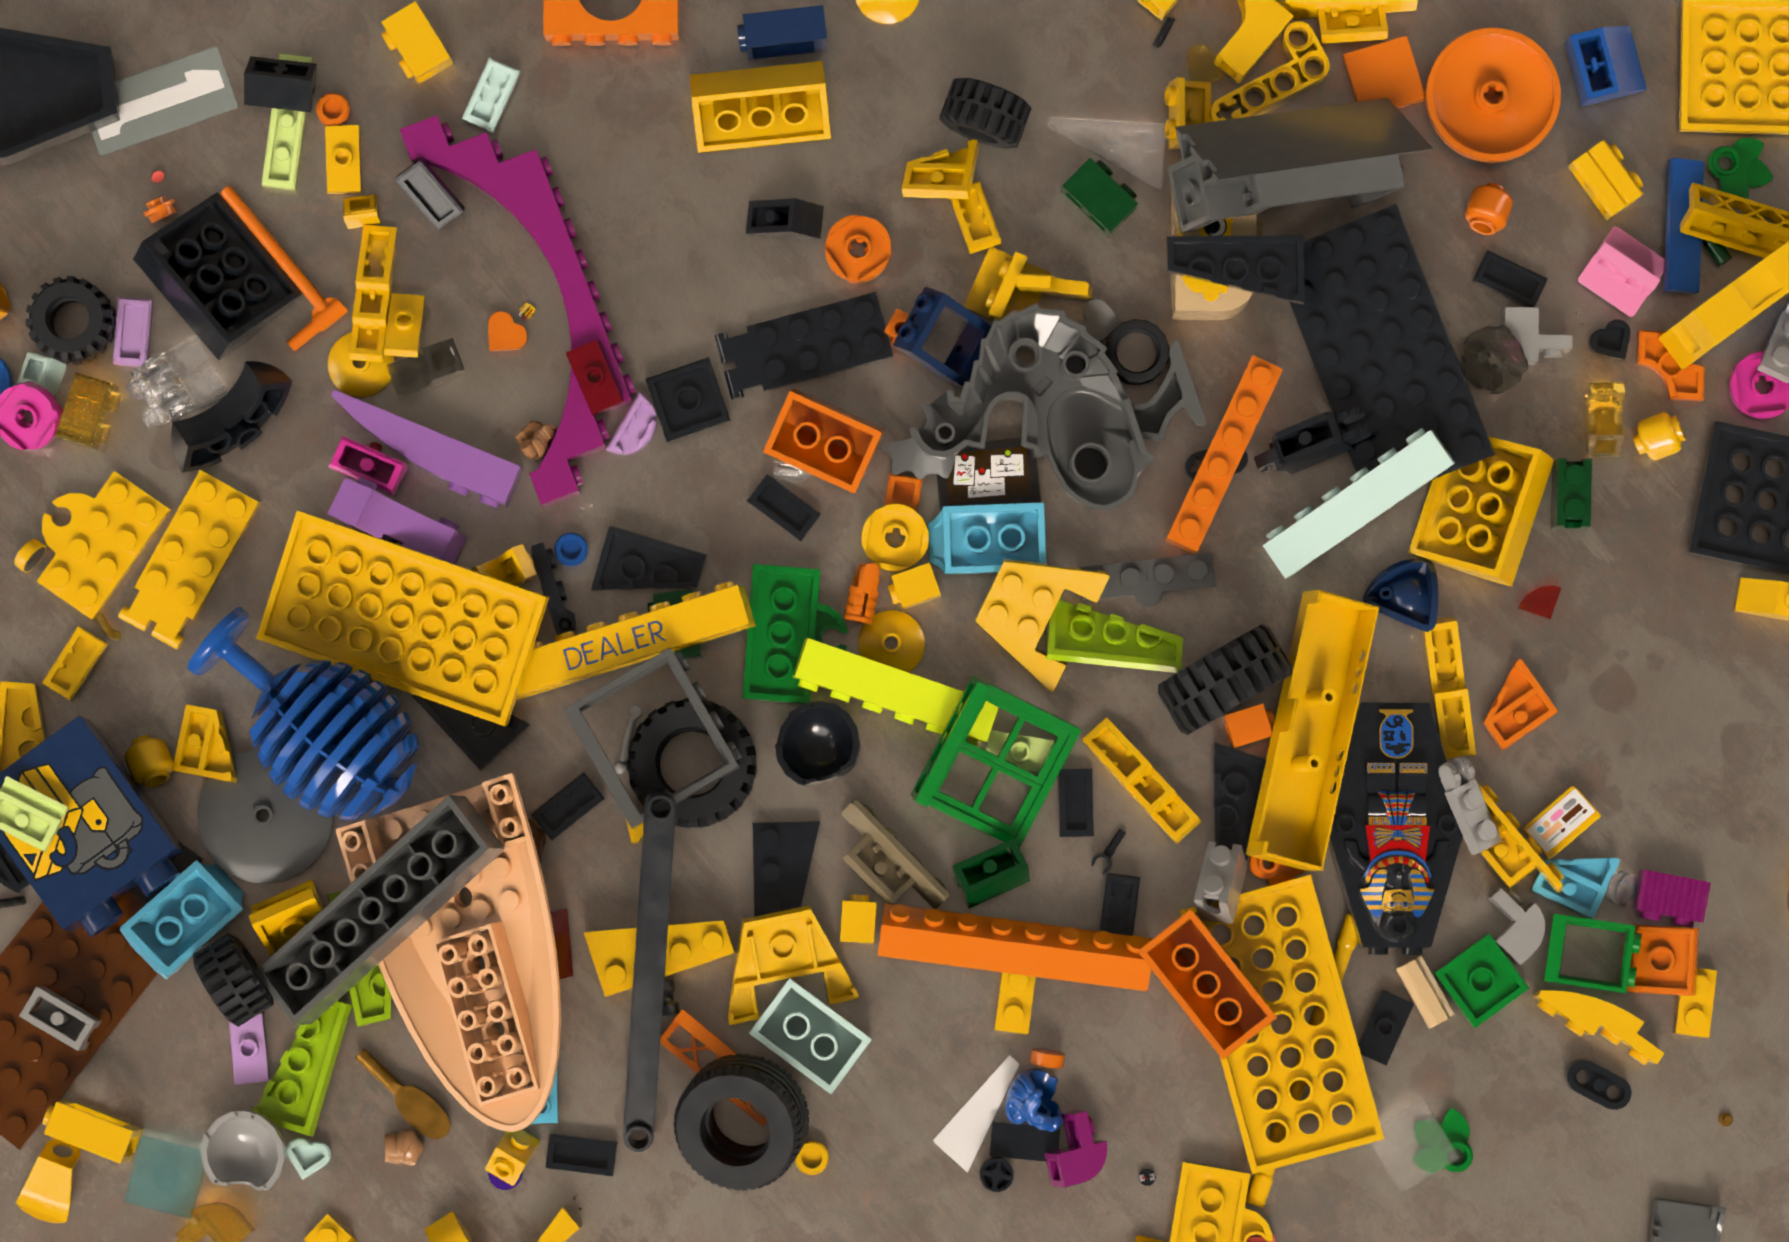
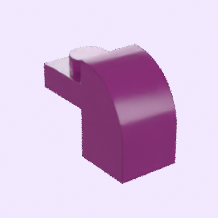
M1072 1110L1062 1113L1069 1147L1045 1153L1053 1187L1066 1188L1087 1182L1101 1171L1106 1161L1107 1141L1093 1140L1094 1124L1087 1111Z

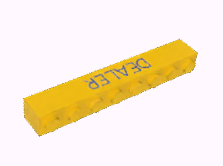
M733 581L714 586L715 592L702 596L701 591L682 596L683 602L670 606L669 601L650 606L651 612L640 616L637 611L619 616V622L608 626L606 621L591 624L586 627V633L575 636L574 631L566 632L555 636L556 642L544 646L542 641L535 642L516 701L651 659L668 648H671L674 652L754 627L756 624L745 587L740 585L734 586Z

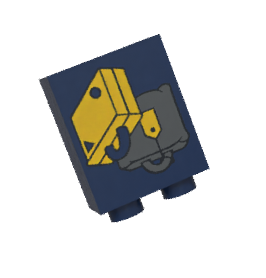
M79 715L0 772V789L5 777L8 776L70 808L66 812L62 824L47 852L0 830V843L63 930L74 932L82 926L90 938L109 928L124 915L116 901L138 885L145 896L149 897L180 875L172 860L182 854L184 849L89 719Z

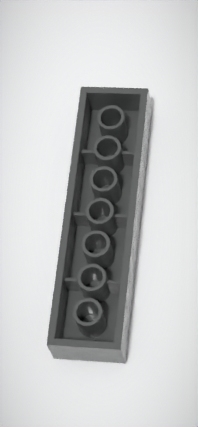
M448 795L255 971L256 975L293 1025L312 1024L505 850V847L466 796Z

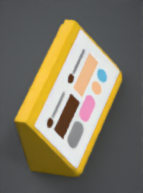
M1571 786L1531 820L1523 830L1527 837L1530 836L1540 847L1542 853L1551 860L1599 819L1601 815L1575 786Z

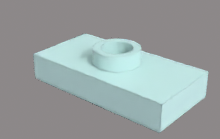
M489 58L462 120L494 134L521 74L520 71Z

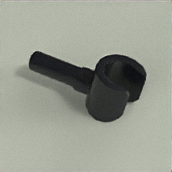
M1119 829L1108 847L1093 857L1092 867L1098 858L1103 857L1108 861V866L1102 874L1107 873L1111 869V857L1124 838L1125 831Z

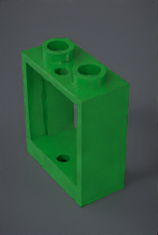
M1554 914L1544 981L1627 993L1628 987L1634 988L1637 967H1631L1632 953L1639 954L1642 934L1635 933L1636 926ZM1567 924L1626 933L1619 983L1560 975Z

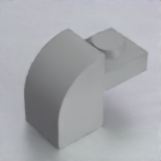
M1505 307L1501 311V340L1506 351L1515 360L1526 365H1535L1539 361V352H1543L1544 358H1562L1563 353H1568L1572 349V335L1539 334V308Z
M1497 888L1488 899L1511 923L1494 941L1516 965H1522L1542 943L1545 934L1544 916L1536 903H1530L1523 910L1520 907L1523 901L1511 889L1505 892L1502 888Z

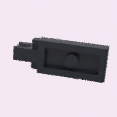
M543 542L532 545L530 554L543 595L549 597L547 608L556 634L560 635L576 631L575 613L563 607L562 601L567 600L561 580L556 582L552 569L557 568L552 549L546 550Z

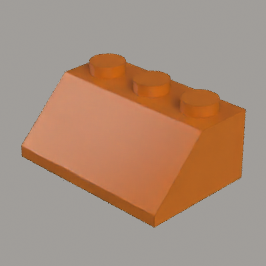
M793 388L788 393L763 453L855 494L872 462L886 429Z

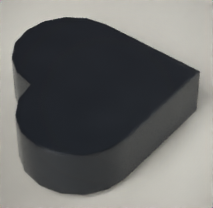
M1615 319L1609 322L1604 329L1596 330L1588 339L1590 351L1597 356L1624 361L1631 335L1629 325L1623 320Z

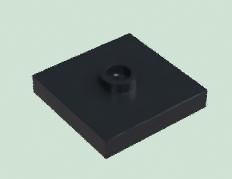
M709 357L645 379L667 443L731 422Z

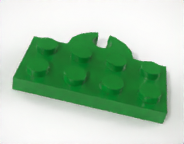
M753 564L749 604L756 626L747 629L742 699L796 704L810 703L811 690L798 686L799 679L792 677L804 640L809 638L823 643L822 634L827 629H834L840 634H848V628L842 616L832 607L818 603L820 569ZM840 644L836 648L846 651L847 646Z

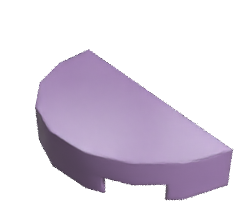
M639 392L607 446L606 451L618 455L633 454L643 449L653 438L657 427L656 412L650 400L641 392Z

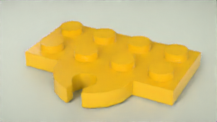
M115 471L95 498L83 493H68L52 501L56 507L70 510L72 518L68 525L57 526L53 516L44 513L42 518V534L46 544L56 554L36 582L92 620H95L171 511V509Z
M1183 1162L1170 1242H1246L1254 1234L1262 1236L1266 1241H1273V1234L1268 1222L1258 1212L1245 1207L1250 1173Z

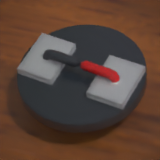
M1144 1169L1139 1173V1181L1142 1185L1150 1186L1155 1182L1156 1176L1152 1170Z

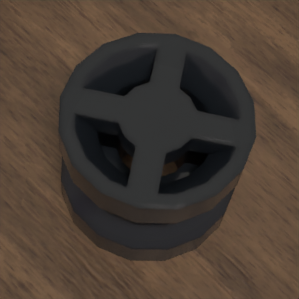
M1000 1157L987 1159L979 1171L983 1186L992 1192L1006 1190L1014 1179L1011 1165Z

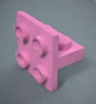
M1614 226L1577 280L1627 316L1633 317L1646 297L1654 291L1661 279L1659 278L1664 273L1665 259L1617 226Z

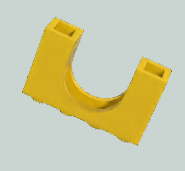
M1179 0L1137 1L1162 21ZM1236 0L1241 10V26L1218 53L1214 64L1238 84L1242 82L1292 21L1294 15L1290 13L1289 6L1282 0Z

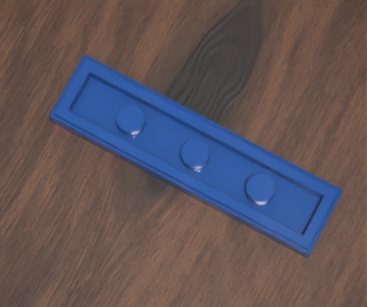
M1671 158L1668 160L1663 291L1697 294L1700 291L1701 239L1681 233L1680 222L1690 207L1689 188L1691 184H1704V161Z

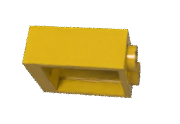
M69 1099L57 1101L55 1106L50 1105L42 1123L47 1126L44 1132L45 1135L119 1164L132 1161L144 1131L141 1127Z

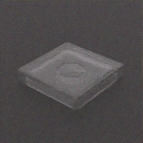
M1425 1099L1383 1123L1381 1128L1385 1139L1371 1143L1400 1193H1404L1460 1159Z

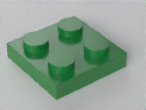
M1489 933L1433 973L1473 1028L1478 1027L1529 989Z

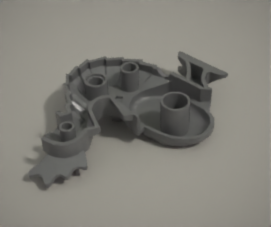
M1035 303L1019 312L1015 309L1000 321L994 320L987 337L981 338L979 360L973 362L970 382H964L960 397H954L953 390H947L931 404L921 405L922 412L926 417L925 426L919 429L910 428L911 438L895 442H883L880 445V449L891 456V473L893 475L910 471L919 480L929 474H937L946 479L952 471L957 453L967 446L985 449L992 409L998 403L1005 400H1014L1023 405L1021 446L1031 449L1033 459L1047 455L1054 474L1064 491L1076 502L1092 510L1108 511L1120 507L1131 499L1136 491L1140 473L1153 461L1155 456L1145 449L1144 440L1157 442L1163 440L1172 416L1182 409L1186 411L1189 418L1197 426H1207V422L1179 340L1174 341L1169 347L1168 371L1155 395L1146 403H1131L1116 375L1118 370L1104 353L1107 347L1088 334L1085 326L1065 317V311L1039 308L1038 304ZM1023 347L1031 350L1034 357L1033 362L1029 365L1020 364L1015 357L1016 350Z

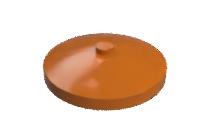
M1504 28L1477 29L1452 41L1435 60L1428 75L1425 90V103L1430 122L1443 142L1464 157L1488 163L1505 162L1519 158L1539 145L1552 129L1559 113L1561 102L1559 77L1547 53L1527 36Z

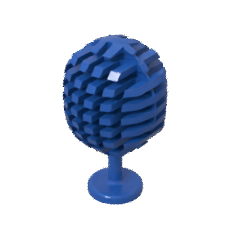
M237 607L224 617L197 648L187 665V669L192 674L200 676L212 669L221 659H224L262 691L251 718H254L257 714L258 716L261 715V717L249 732L253 746L258 747L259 744L261 746L257 757L262 767H273L269 772V777L275 785L287 782L283 787V792L290 799L297 798L303 794L299 804L307 810H312V808L314 809L321 805L318 809L319 815L330 818L344 809L339 816L341 820H354L361 817L365 812L373 808L381 797L383 800L370 816L397 803L409 788L419 762H416L414 766L413 764L410 765L400 778L399 775L419 751L420 745L416 733L408 735L413 722L407 711L400 714L397 713L401 708L399 699L392 694L383 700L387 693V686L379 680L367 686L371 680V674L359 669V671L356 670L350 675L353 669L352 665L339 662L331 666L329 660H315L296 671L301 665L297 664L274 675L236 643L249 622L248 612L242 607Z

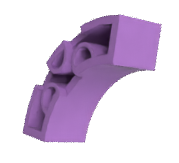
M346 477L344 478L328 511V515L378 539H384L393 543L399 542V545L453 564L456 563L468 538L457 531L460 525L443 517L440 518L439 522L428 518L375 491L378 485L362 477H359L357 482Z

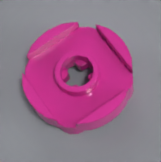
M1764 351L1752 353L1734 366L1729 379V393L1738 411L1755 419L1776 417L1789 407V383L1787 384L1757 370ZM1760 376H1764L1766 382L1772 383V388L1767 389L1766 394H1761V391L1755 388V383L1759 382Z
M26 381L14 385L0 394V436L10 446L20 450H35L46 446L54 440L60 430L64 411L47 389L32 381ZM22 409L29 410L33 414V422L25 423L23 421L25 415Z

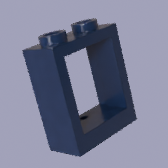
M823 5L743 14L744 24L737 25L740 51H747L748 61L828 52Z
M925 286L922 293L917 297L907 320L900 327L893 346L946 382L963 388L964 382H970L973 362L979 360L981 338L987 337L991 325L947 294ZM945 307L967 324L946 362L943 364L921 348Z

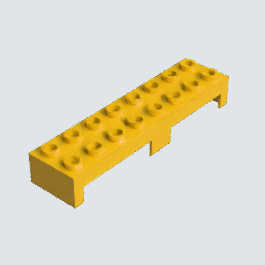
M1323 590L1303 592L1288 658L1292 664V675L1283 681L1246 855L1304 871H1323L1377 621L1378 606ZM1365 651L1364 658L1361 661L1362 654ZM1358 684L1357 691L1354 694L1355 686ZM1342 750H1343V756H1342V759L1340 760V754H1341V752H1342ZM1336 783V789H1335V791H1334V793H1333V787H1334V784Z

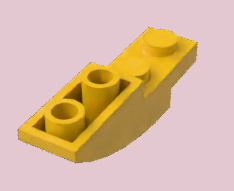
M1536 990L1533 994L1539 1000L1537 1006L1552 1017L1558 1013L1568 1020L1565 1026L1580 1037L1584 1033L1594 1036L1598 1028L1601 1027L1603 1030L1600 1035L1616 1046L1619 1042L1625 1044L1631 1049L1628 1055L1643 1065H1646L1647 1062L1658 1064L1665 1054L1637 1034L1644 1021L1614 1004L1592 996L1558 990Z

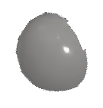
M249 1110L230 1111L217 1118L207 1132L204 1133L200 1147L202 1166L213 1184L223 1186L243 1184L252 1186L254 1190L262 1191L269 1190L281 1176L287 1157L285 1139L276 1124L261 1113Z

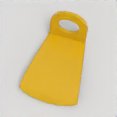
M52 1139L47 1142L16 1201V1204L22 1211L45 1222H67L71 1205L73 1168L80 1158V1148L58 1139ZM65 1146L72 1151V1155L60 1157L53 1152V1148Z

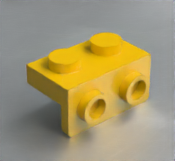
M1177 77L1169 82L1164 95L1165 105L1169 106V119L1165 123V137L1169 139V149H1180L1175 127L1211 122V82L1185 81V77Z

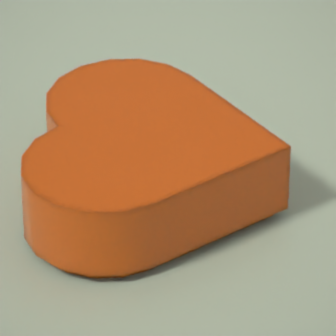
M499 311L491 315L488 321L490 352L515 351L525 347L528 342V334L523 326L515 324L513 318L506 312Z

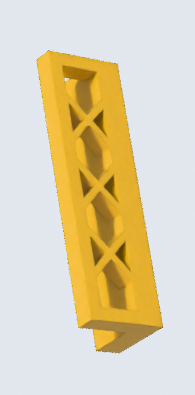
M1697 183L1691 184L1689 188L1690 207L1680 222L1681 233L1766 258L1789 241L1788 211ZM1700 197L1709 200L1713 205L1700 202ZM1731 207L1739 209L1745 215L1736 213ZM1763 217L1771 219L1775 224L1767 222Z

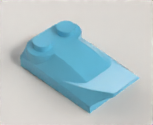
M1044 503L943 506L941 512L928 523L929 562L939 567L945 574L998 573L1004 559L1047 564Z
M196 860L121 926L120 931L128 943L153 970L167 980L172 974L178 972L193 954L197 953L243 911L242 898L244 892L217 864L205 865Z

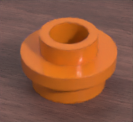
M161 195L146 203L148 210L144 211L143 214L145 217H149L151 223H154L176 212L172 205L175 201L173 198L166 200L165 196Z

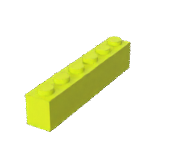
M809 638L804 640L792 676L799 679L798 686L814 692H817L818 687L831 690L830 697L849 703L850 698L863 701L862 708L881 714L883 708L895 712L894 719L913 725L914 719L927 723L926 730L942 735L964 692ZM987 701L985 702L966 741L976 746L978 741H988L999 707Z

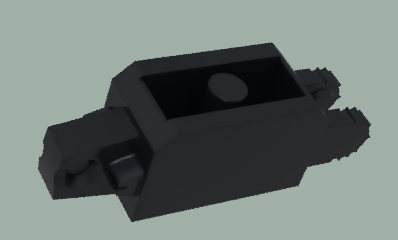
M1354 407L1339 414L1333 411L1324 412L1276 432L1271 437L1273 442L1269 444L1270 449L1254 457L1257 469L1262 473L1277 469L1279 473L1287 471L1290 474H1294L1352 450V444L1368 438L1372 433L1370 426H1361L1348 432L1345 427L1365 417L1364 408Z

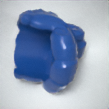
M1030 1069L1018 1074L1007 1092L1005 1108L1008 1119L1014 1124H1021L1026 1121L1029 1125L1035 1126L1039 1130L1049 1132L1060 1129L1063 1123L1060 1105L1056 1101L1051 1100L1056 1092L1058 1079L1054 1076L1050 1077L1047 1072L1041 1069Z

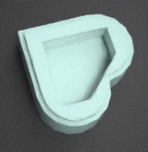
M298 1137L291 1140L287 1146L288 1158L302 1180L327 1165L332 1157L330 1146L323 1141L312 1143L305 1137Z

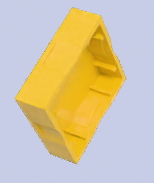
M1789 241L1693 310L1659 337V340L1682 370L1789 292Z

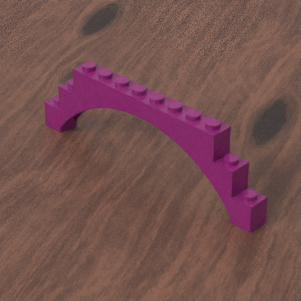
M437 115L401 128L399 130L412 163L423 157L428 165L450 172L472 183L497 200L516 217L547 258L558 281L568 316L571 350L594 340H597L624 403L592 416L571 367L568 396L560 425L551 447L538 470L529 473L543 508L579 495L581 493L578 485L584 484L577 465L570 466L569 462L607 448L604 440L610 438L603 419L596 421L595 417L633 403L630 394L635 393V389L629 373L622 376L618 363L624 360L617 342L613 344L609 342L606 332L611 331L612 328L606 312L599 313L594 301L600 299L593 280L587 282L583 270L589 267L582 249L575 251L571 239L577 236L570 218L563 220L559 208L565 206L559 188L555 187L552 189L547 177L553 175L548 159L546 156L540 158L537 149L499 163L498 160L504 158L497 139L490 140L487 132L450 146L449 143L454 141L448 122L441 124Z

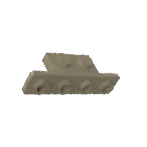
M854 799L841 812L842 816L864 837L842 859L886 903L894 904L911 886L934 909H937L950 896L942 881L932 876L922 866L919 858L915 854L908 852L898 842L896 835L890 829L885 828L874 817L872 810L868 806Z

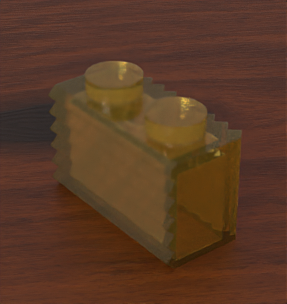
M76 372L55 436L61 440L99 451L100 444L106 445L111 433V426L107 425L111 412L116 413L120 406L122 395L117 393L119 387L113 383Z

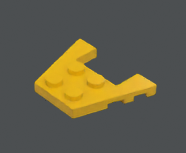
M1004 559L975 622L1048 690L1054 692L1067 662L1046 660V653L1036 648L1064 589H1068L1097 603L1110 577V573L1100 570L1096 572L1081 570V568L1076 567L1064 568L1048 566V564Z
M810 906L742 919L727 1013L729 1025L759 1019L754 991L755 985L803 975L823 973L829 1005L859 999L856 988Z

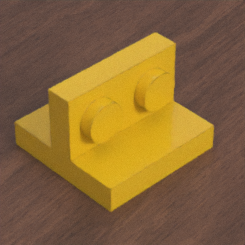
M990 247L964 307L972 313L992 322L995 319L1000 321L1015 309L1019 312L1035 303L1038 304L1041 299V293L1021 292L1018 289L1017 275L1019 273L1051 275V272L1028 263V257L1015 252L1014 256L994 247Z
M311 879L250 906L252 914L249 915L251 925L271 957L319 914L324 907L318 889Z

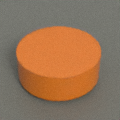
M327 93L318 100L316 113L324 125L342 126L348 121L351 108L346 98L341 94Z
M1032 1049L1030 1058L1032 1064L1056 1069L1064 1067V1053L1049 1049Z

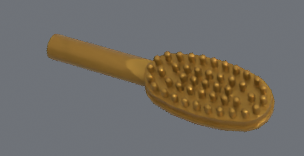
M365 1049L355 1057L365 1069L395 1095L394 1101L397 1109L411 1126L431 1139H441L448 1134L451 1125L450 1120L434 1099L414 1086H404Z

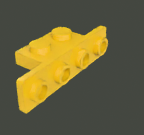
M1284 0V2L1289 6L1290 13L1294 15L1293 19L1317 18L1321 44L1387 39L1386 13L1417 10L1418 0Z
M1477 782L1502 839V842L1482 851L1480 854L1509 889L1537 868L1553 889L1560 893L1563 890V884L1560 881L1564 879L1561 872L1552 862L1548 865L1544 863L1539 857L1542 850L1530 836L1524 839L1517 830L1521 826L1509 810L1503 813L1495 804L1499 799L1487 784L1481 787Z

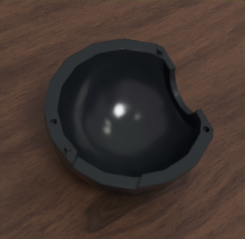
M815 701L802 704L789 713V716L780 727L775 750L777 761L786 776L799 785L816 786L849 773L858 762L861 744L858 728L848 712L836 704Z

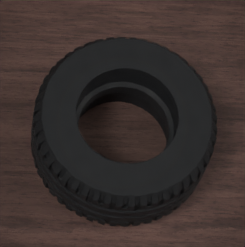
M740 1053L735 1056L732 1054L713 1060L712 1063L710 1062L700 1069L681 1095L675 1109L674 1134L676 1135L675 1139L676 1143H678V1148L682 1151V1157L686 1159L687 1164H690L692 1170L696 1171L699 1176L702 1175L703 1179L711 1181L710 1183L714 1185L718 1184L721 1188L747 1191L748 1189L755 1190L756 1188H762L764 1185H770L771 1182H775L783 1176L801 1151L808 1134L809 1110L807 1109L808 1105L807 1101H805V1096L801 1093V1087L797 1085L796 1080L792 1079L790 1073H786L784 1068L781 1069L777 1063L774 1064L769 1059L767 1061L764 1057L759 1058L757 1055L750 1056L749 1054L742 1055ZM727 1098H738L752 1103L767 1119L770 1128L769 1140L764 1144L756 1146L741 1145L730 1140L721 1132L716 1124L713 1112L714 1104L719 1100Z

